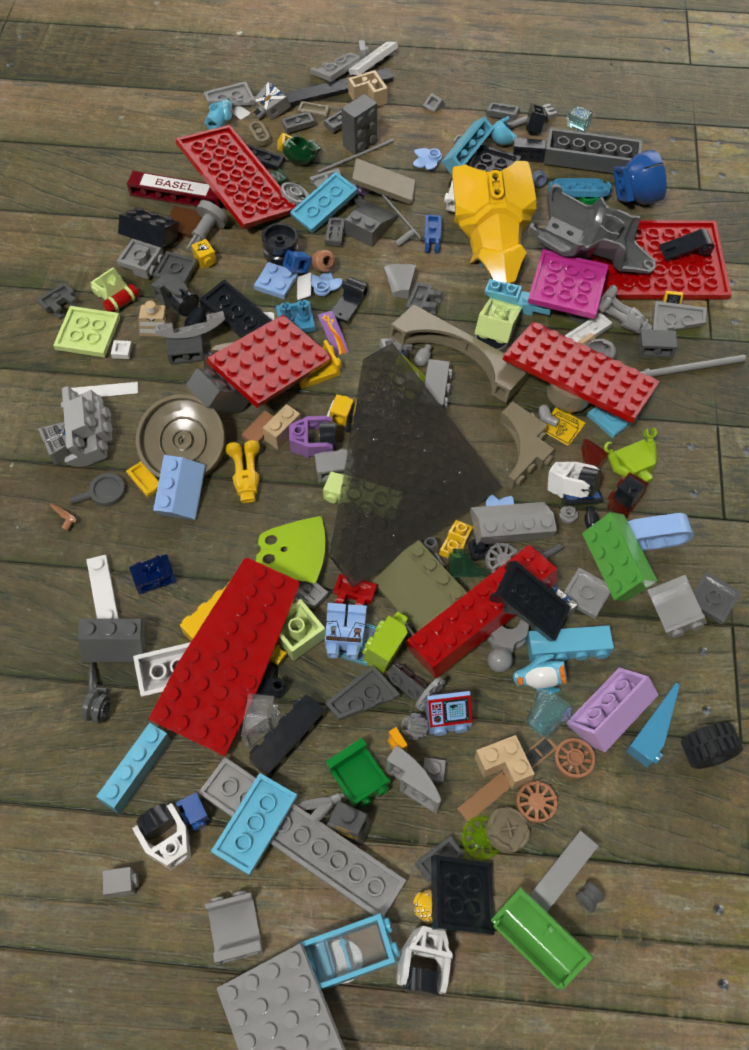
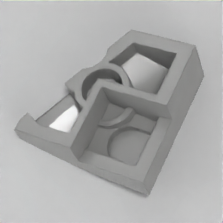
M392 264L384 267L392 296L409 299L416 265Z

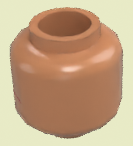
M319 250L313 254L311 264L318 272H328L335 266V257L328 250Z

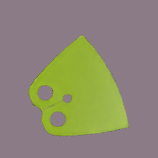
M318 516L295 521L263 532L258 540L261 550L256 555V561L296 580L315 584L325 555V530L322 517ZM268 536H276L277 542L275 544H266L265 539ZM287 547V551L282 552L281 548ZM267 554H272L275 560L270 564H266L263 562V557Z

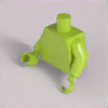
M655 427L651 428V435H649L648 429L643 431V436L648 441L643 439L614 452L613 449L608 450L607 448L612 442L605 443L604 450L609 453L608 459L614 473L624 478L631 475L636 480L641 479L644 485H648L654 480L651 473L657 464L656 442L653 440V437L657 435Z

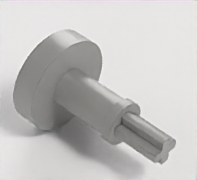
M206 200L200 201L196 208L197 213L202 219L195 230H193V237L186 247V250L193 253L192 244L206 239L213 226L224 228L229 220L221 208Z

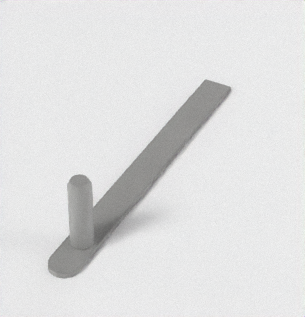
M380 194L410 229L397 239L395 244L400 246L414 235L421 241L422 239L415 229L385 195Z

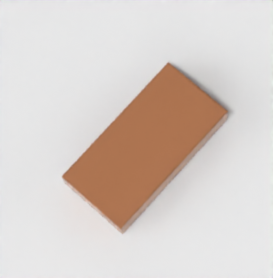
M264 411L243 432L242 438L246 441L255 440L261 443L264 439L262 428L274 416Z

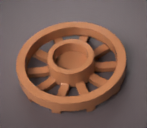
M566 739L558 745L555 751L556 766L566 777L580 779L590 774L594 768V751L587 742L581 739ZM573 742L579 743L577 749L573 748ZM569 743L570 751L563 746ZM582 745L586 747L587 751L582 752L580 750ZM560 749L567 755H559ZM590 753L591 760L584 759V756ZM559 759H566V762L560 764ZM582 763H590L591 766L588 769ZM566 765H570L568 771H566L563 767ZM579 766L585 771L584 773L580 774ZM573 767H575L576 774L571 773Z
M540 781L526 783L517 794V809L529 822L544 823L550 820L557 810V795L545 783ZM530 786H536V793H533ZM539 786L545 788L541 794L539 793ZM527 788L528 792L530 793V796L522 792ZM549 792L551 797L545 798L544 795ZM520 797L526 798L528 801L520 803ZM553 800L554 806L546 804V801ZM528 805L529 809L524 813L521 807ZM544 807L551 809L552 812L548 815ZM531 811L535 812V818L528 816ZM540 811L543 813L545 818L538 819Z

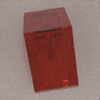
M583 440L581 446L583 463L593 465L600 470L606 463L609 453L590 440Z

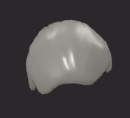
M596 339L587 344L591 349L603 353L609 358L614 359L616 356V348L609 340Z

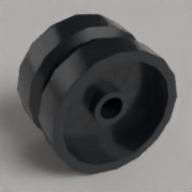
M274 223L263 230L261 238L264 258L267 262L283 266L287 250L299 252L298 235L293 226L286 223Z

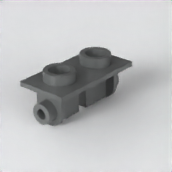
M397 663L392 665L387 679L417 702L428 687V684L417 676L412 679L413 673L404 667L403 664L399 665Z

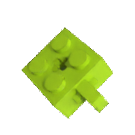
M397 612L393 617L388 616L385 621L381 620L375 629L376 632L373 637L371 636L365 644L362 652L365 655L363 661L368 663L370 667L374 665L381 674H384L407 634L405 623L408 618L405 615Z

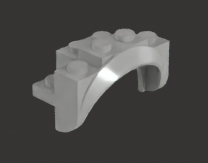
M69 386L62 388L63 402H61V408L64 410L66 448L73 453L65 457V463L75 467H84L108 458L107 449L109 441L112 440L113 429L110 420L111 412L103 405L101 396L92 390L79 395Z

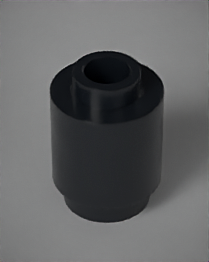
M200 307L192 308L185 319L184 327L205 322L207 319L205 310Z

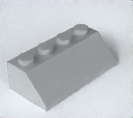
M545 502L470 508L476 545L480 542L493 544L550 539L557 532L554 514Z

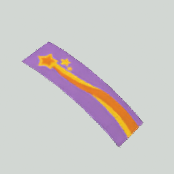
M329 311L318 314L328 341L335 350V356L349 352L333 312Z

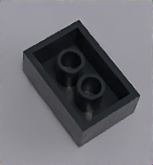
M135 207L133 210H127L125 213L119 214L118 234L162 248L178 240L179 222L173 220L174 218L162 217L159 216V213L146 212L143 208Z

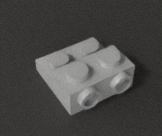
M131 239L117 259L118 266L133 270L134 275L149 280L164 255L161 247Z

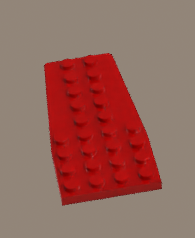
M245 558L178 661L148 720L226 757L256 697L300 587L299 581L250 558Z

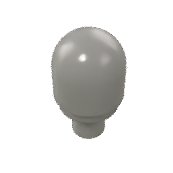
M426 344L424 348L418 350L414 358L416 365L422 367L428 363L431 357V345Z

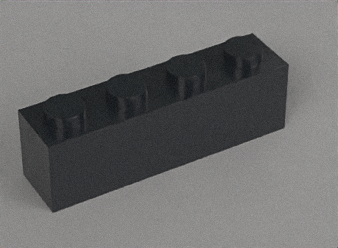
M307 694L294 702L293 709L288 714H283L276 728L270 729L264 736L265 740L260 745L254 746L249 753L250 763L269 779L273 777L326 717L325 709Z

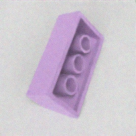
M619 667L566 724L591 747L606 752L653 702L658 693L649 676Z

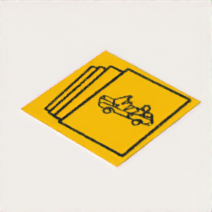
M555 408L551 416L560 419L557 427L547 424L546 433L569 446L586 423L565 411Z

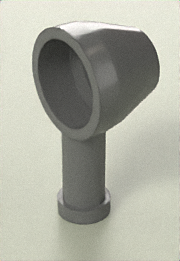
M427 537L422 544L446 569V564L439 556V543L435 538Z

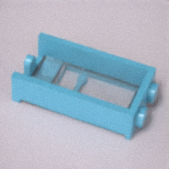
M380 913L301 942L304 948L307 949L309 961L321 991L398 964L397 957L400 956L397 943H392L390 933L393 932L389 918L385 919V916Z

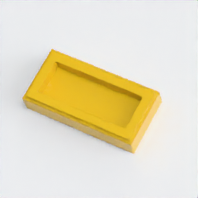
M142 461L126 470L127 475L147 498L157 493L159 481L145 467Z

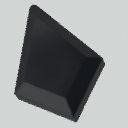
M476 539L471 540L467 544L473 561L485 559L487 551L492 547V544H484L483 542L476 545Z

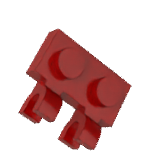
M339 574L333 590V594L338 595L335 603L345 604L346 598L356 600L355 605L365 606V603L371 604L377 584Z

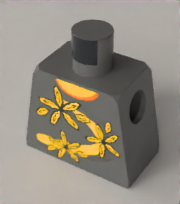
M338 801L326 826L336 833L363 845L372 827V823L366 813Z

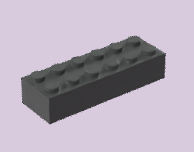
M550 128L544 164L614 174L613 167H625L635 155L642 153L643 140Z

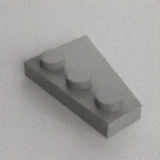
M655 301L652 330L674 331L704 326L706 323L707 307Z

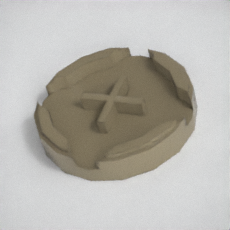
M511 807L495 810L488 817L486 823V835L490 843L504 853H514L521 850L529 840L530 829H528L526 818L518 810Z

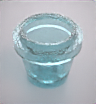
M547 689L537 690L525 724L539 735L549 739L566 720L571 719L573 716L572 707L561 697Z

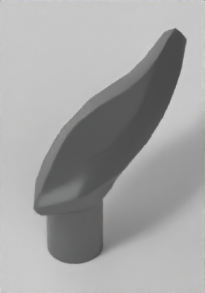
M91 662L89 667V692H98L99 695L107 694V687H97L96 669L94 662Z

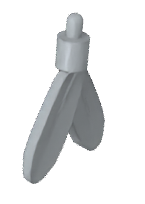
M336 793L330 797L305 800L298 807L303 810L317 808L310 817L311 822H317L329 812L334 804L338 801L340 802L341 798L345 797V794Z

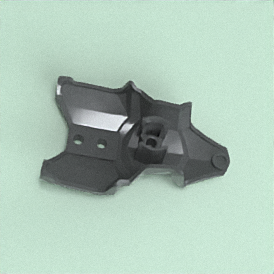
M557 184L552 185L546 198L549 211L548 225L546 228L537 227L536 223L532 222L527 231L533 238L562 256L582 254L589 258L591 254L613 260V266L616 269L626 272L649 274L656 267L655 259L635 241V235L641 219L640 216H632L619 209L609 207L604 202L603 197H600L593 205H586L564 193L562 187Z

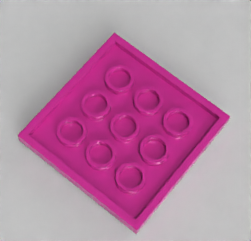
M543 249L527 303L595 319L608 264L574 256H562L557 252Z

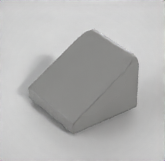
M431 93L423 107L436 113L445 105V102Z

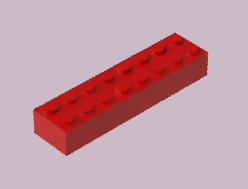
M530 545L507 561H517L548 588L558 582L557 568ZM506 563L407 639L410 653L435 679L515 616L514 614L502 611L504 604L494 603L489 600L490 595L496 592L506 572L504 569Z

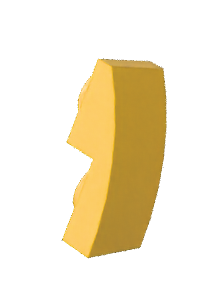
M455 520L445 542L440 548L439 555L457 562L473 530V526Z

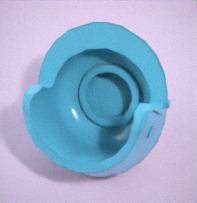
M509 116L498 120L493 125L494 129L491 132L494 142L501 146L511 145L514 138H517V135L512 133L508 127L507 120Z

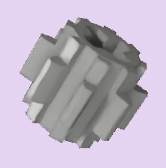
M411 713V716L403 717L401 732L408 736L409 740H418V737L422 738L427 735L429 728L428 720L422 718L421 714Z

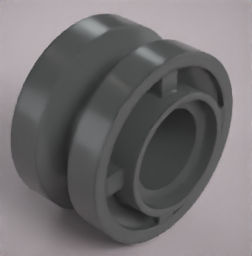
M89 692L82 706V719L86 721L93 720L94 723L101 724L109 712L110 696L106 694L99 696L98 692Z

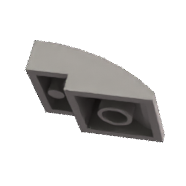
M396 745L387 758L386 772L400 781V791L437 815L441 798L432 780L416 760Z

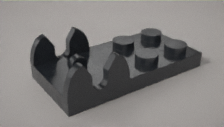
M225 279L200 298V305L205 310V313L209 311L211 313L223 311L225 319L222 322L240 338L272 321Z
M517 561L507 562L504 567L506 572L496 592L490 595L489 600L494 603L504 604L503 612L518 615L548 641H555L571 606Z

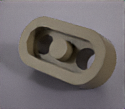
M253 121L249 124V131L255 143L260 146L267 145L270 142V135L261 121Z

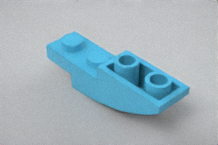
M489 279L484 291L490 298L521 306V313L533 316L534 312L550 315L552 310L527 303L530 293L522 291V286Z

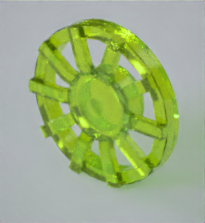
M485 816L470 819L465 824L461 835L464 849L472 857L481 860L492 858L500 851L498 849L494 851L489 845L490 841L486 835V828H483V821L487 822L488 819ZM476 821L480 822V828L478 829L473 824ZM469 825L475 831V833H470L466 831ZM465 835L473 837V839L466 842ZM475 843L474 848L470 850L467 845ZM478 847H481V855L475 853ZM484 847H487L491 854L485 855Z

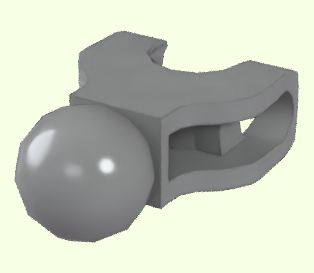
M520 619L518 626L514 629H507L501 626L487 638L492 645V650L487 655V663L491 670L503 673L512 666V653L524 646L528 634L529 624L524 620Z

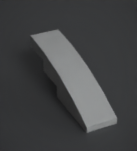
M580 830L530 896L548 912L599 845Z

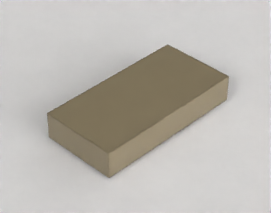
M301 101L297 114L310 111L313 118L325 120L330 112V106Z

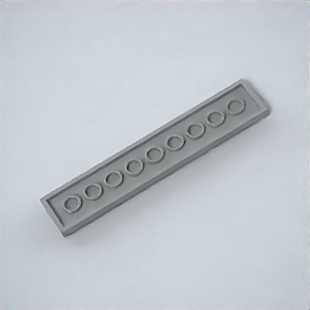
M224 757L198 793L232 817L256 778ZM293 804L270 845L372 916L380 913L385 916L405 885L406 880L320 821L311 822V815Z

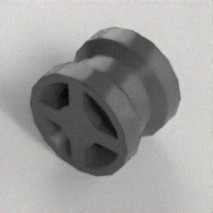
M590 882L584 885L582 892H578L575 895L579 904L591 913L596 909V904L601 903L605 899L601 891Z

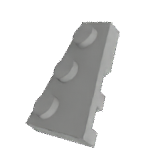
M348 53L336 58L333 63H323L321 68L316 69L313 67L310 71L312 75L332 82L361 60V56Z
M246 81L204 92L208 106L225 99L230 100L232 106L256 105Z

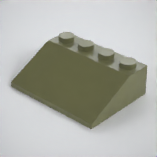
M419 540L405 549L373 580V583L377 584L378 590L391 605L408 618L411 628L415 632H418L467 593Z

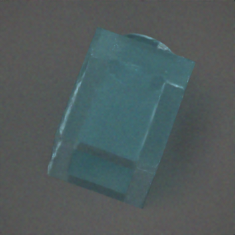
M576 105L568 113L567 126L584 132L591 123L593 112Z

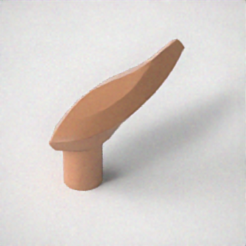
M51 503L50 506L60 517L65 519L61 528L69 531L72 524L76 522V518L63 508Z

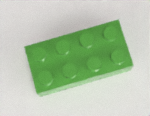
M610 512L582 533L614 600L629 601L658 581L624 514Z

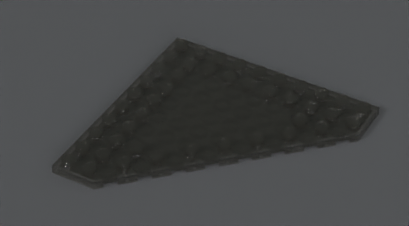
M393 343L364 358L362 362L329 555L352 588L393 562L405 549L418 540L423 542L427 537L432 536L468 512L470 508L477 506L502 488Z

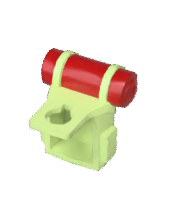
M111 268L90 282L93 293L104 299L103 307L108 312L117 313L119 309L131 301L134 302L139 297L138 289L132 284L127 285L122 277L118 275L115 268Z

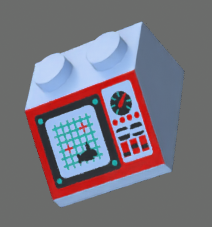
M470 691L427 696L425 711L429 734L442 736L447 734V732L465 733L468 729H471Z

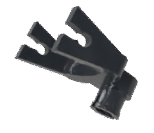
M268 664L265 682L252 704L260 705L266 696L279 699L286 693L284 681L280 678H274V667L271 664ZM279 685L281 688L276 689L275 686Z

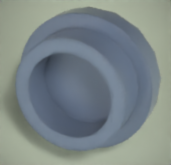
M537 170L532 174L534 186L540 187L546 183L547 176L543 171Z

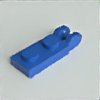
M442 215L425 216L424 242L426 253L429 252V243H435L434 251L439 253Z

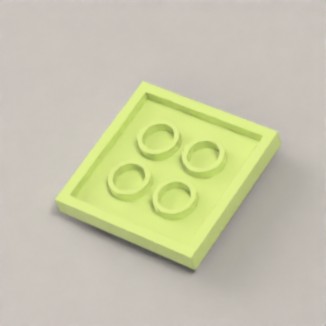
M70 306L53 346L55 350L105 357L119 323L120 315L115 312Z

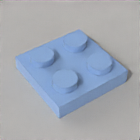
M268 262L255 282L254 290L285 300L298 278V273H292L285 267Z

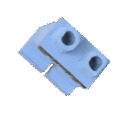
M328 603L325 649H327L328 658L336 659L339 656V650L347 651V659H358L359 653L362 652L367 606L349 604L347 626H345L346 604Z

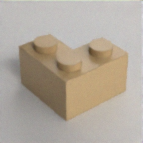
M376 70L348 78V93L353 101L366 94L377 102V106L387 104L388 88Z
M516 735L476 750L474 759L483 778L503 770L512 790L532 782L535 774Z

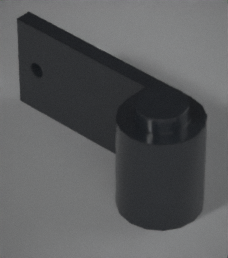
M700 229L660 244L659 248L665 261H669L695 250H698L700 255H709L714 250L715 245L708 231Z
M348 277L343 281V295L331 310L337 320L348 323L366 297L369 288L368 283L352 277Z

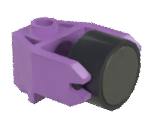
M307 416L289 424L291 452L309 458V456H315L314 454L324 451L332 452L333 449H336L335 422H332V417ZM309 429H319L320 443H309Z

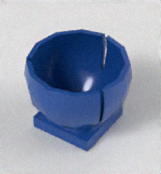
M646 150L635 155L625 167H613L617 200L625 202L636 201L646 205L654 204L665 198L667 190L666 172L661 156L657 151Z

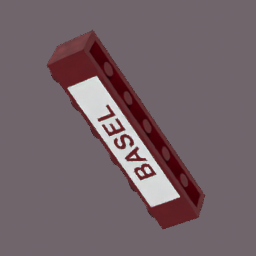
M132 171L127 181L129 195L193 207H197L202 200L209 201L219 208L223 204L205 182Z

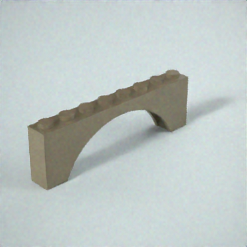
M416 305L411 306L391 324L389 338L402 345L435 343L454 348L471 357L486 372L491 384V395L505 403L510 400L528 379V372L502 360L504 353Z

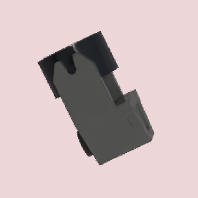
M166 273L151 284L154 296L162 305L166 306L167 310L171 307L182 317H187L192 308L198 307V295L174 275Z

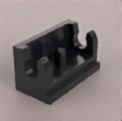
M514 138L513 154L520 155L521 161L543 163L545 140Z

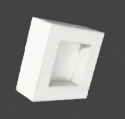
M114 340L111 351L112 358L130 359L132 342Z

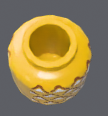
M428 889L423 893L419 892L414 898L413 904L415 905V915L432 926V890Z

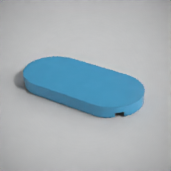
M558 178L554 182H549L548 191H550L552 185L557 184L562 187L564 193L571 197H605L610 195L612 191V184L610 182L606 184L604 180L598 178Z

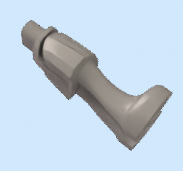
M614 284L610 286L602 296L598 310L621 321L620 326L638 334L641 329H652L653 326L648 323V319H645V316L635 307L631 308L624 305L616 298L617 287Z

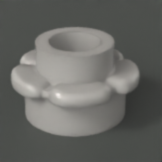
M564 506L560 509L561 513L559 516L562 522L570 524L578 518V512H576L574 507Z

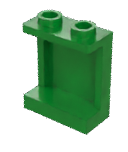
M362 738L326 761L327 769L355 809L359 807L361 809L365 808L372 802V798L377 795L380 797L390 790V778L385 776L367 750V744Z

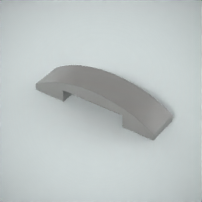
M221 311L206 315L207 322L177 329L173 328L172 323L155 326V333L167 338L198 336L217 327L225 319L224 313Z

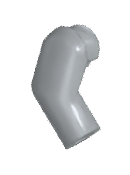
M541 405L538 410L541 421L557 427L560 419L551 416L548 405Z

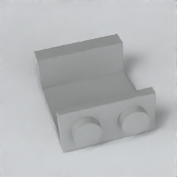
M686 575L647 590L668 638L681 637L685 634L684 632L691 629L693 631L699 630L707 623Z
M239 891L234 893L231 898L216 897L210 900L211 903L205 904V909L209 914L215 950L213 953L215 964L221 965L263 953L251 892Z

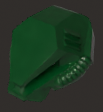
M296 134L287 139L282 148L284 155L297 166H308L321 150V147L313 140L307 141Z

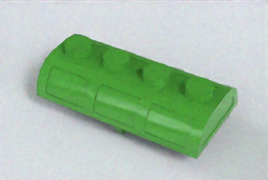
M521 886L491 919V922L494 924L493 927L557 989L563 990L593 959V955Z

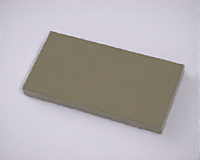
M356 158L351 183L411 204L415 179Z

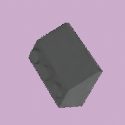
M79 619L78 642L82 662H134L133 656L145 653L146 621L143 619Z

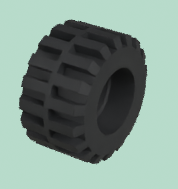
M728 722L702 727L691 732L681 740V745L689 764L694 769H703L724 763L738 756L743 751V746L733 724Z

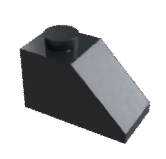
M533 103L530 104L525 125L526 130L530 134H541L547 117L545 107Z

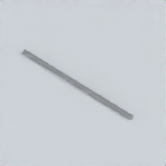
M391 139L389 141L381 143L377 146L362 151L344 160H341L325 168L317 170V172L321 173L323 171L331 169L349 160H352L375 149L394 142V140Z

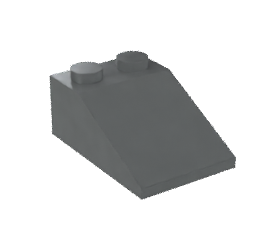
M367 204L353 210L345 219V234L373 247L395 222L398 215L376 204Z

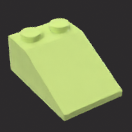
M489 298L479 314L474 334L484 339H494L498 343H508L522 307Z

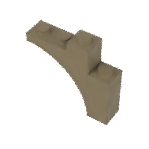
M512 402L501 413L500 423L512 435L518 451V462L508 476L506 485L511 490L516 485L520 486L528 473L531 474L535 468L541 470L545 465L549 466L554 459V448L543 441L547 436L546 429L548 425L515 402Z

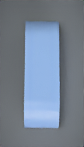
M684 513L628 521L642 551L679 546L689 542L694 537L688 516Z

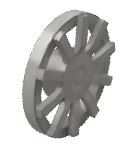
M291 182L283 183L280 189L282 197H285L289 203L292 202L296 205L309 196L304 188Z
M496 543L486 553L485 561L487 568L493 573L496 571L494 570L495 568H500L518 550L508 543ZM494 548H497L498 551H499V554H498L496 551H494L493 549H494ZM490 553L494 554L496 557L490 558ZM490 561H495V565L493 567Z
M441 677L436 678L422 693L415 707L423 711L426 707L427 696L436 695L443 689L442 686L446 681Z

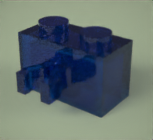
M167 554L157 555L153 559L137 562L129 567L139 595L177 582Z

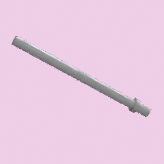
M739 355L652 370L647 368L640 372L653 377L745 362L746 356Z

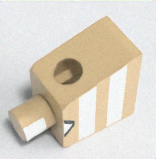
M147 301L145 305H141L139 336H159L155 333V326L172 323L174 327V321L166 306L155 305L154 301Z

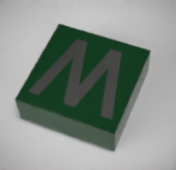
M281 169L270 172L279 185L288 182Z

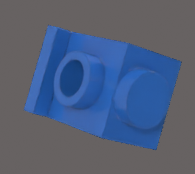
M287 250L283 266L292 273H308L312 258L306 252Z
M197 793L176 802L182 812L181 815L185 824H191L194 831L204 828L206 823L210 821Z

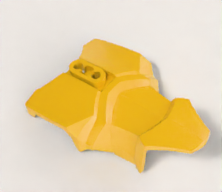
M516 161L502 171L492 170L491 172L479 170L468 165L454 166L452 169L455 200L454 222L470 238L473 253L470 263H474L479 259L493 280L506 283L515 282L523 259H526L527 255L526 250L521 245L522 233L531 223V219L536 211V194L529 163L527 161Z

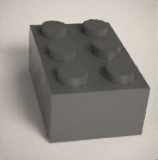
M363 94L341 108L343 147L354 155L377 141V102Z
M197 368L186 384L200 401L210 409L242 413L249 403L221 375L208 368Z

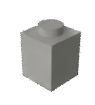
M131 867L102 871L103 895L109 899L136 894L135 887L139 886L138 873H135Z

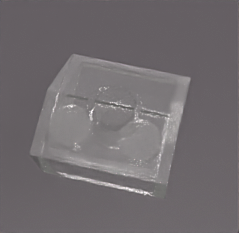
M248 694L241 734L247 749L252 748L264 739L266 733L270 729H275V724H279V705L275 703L274 696Z

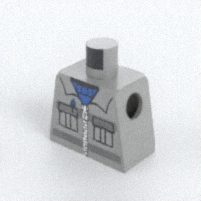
M64 422L38 429L54 465L63 461L66 456L73 454L66 448Z

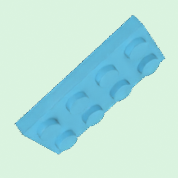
M335 172L298 204L290 214L313 234L329 217H332L358 193V188Z
M259 773L214 845L211 853L251 876L297 799V794Z

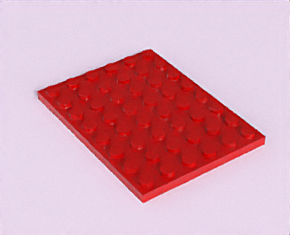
M640 220L635 241L656 262L655 269L649 274L619 271L613 266V260L594 254L590 256L591 261L608 264L601 298L613 284L618 289L615 295L617 299H663L666 291L683 292L682 299H730L732 295L716 221ZM700 229L708 231L715 245L714 250L709 255H700L698 250H695L669 261H665L659 248L660 244Z

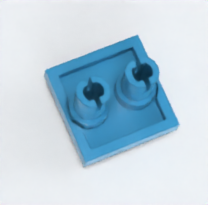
M299 300L297 303L290 304L286 302L285 305L281 303V305L276 306L278 317L285 315L304 333L315 331L309 301L303 300L301 302Z

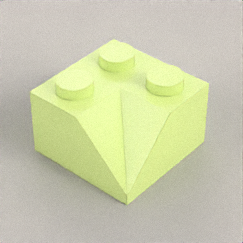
M300 599L292 605L278 642L291 659L295 661L325 639V627Z

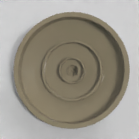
M185 394L171 395L155 402L142 416L136 431L138 455L145 467L159 478L164 455L183 457L206 465L205 477L221 460L226 444L225 428L217 412L214 409L207 408L198 397Z

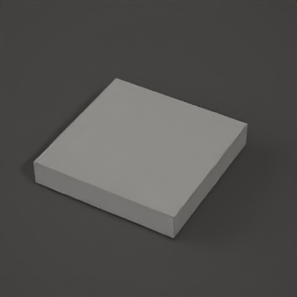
M579 567L565 589L564 594L578 604L577 610L596 619L609 597L610 591L604 580Z

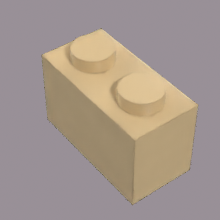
M286 404L262 428L264 440L276 449H279L289 439V424L301 420L300 413Z

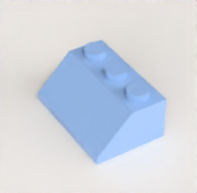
M164 455L153 510L162 516L196 520L206 465L183 457Z

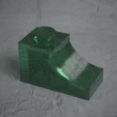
M453 548V551H448V572L452 577L489 576V568L472 562L469 558V552L465 551V548Z

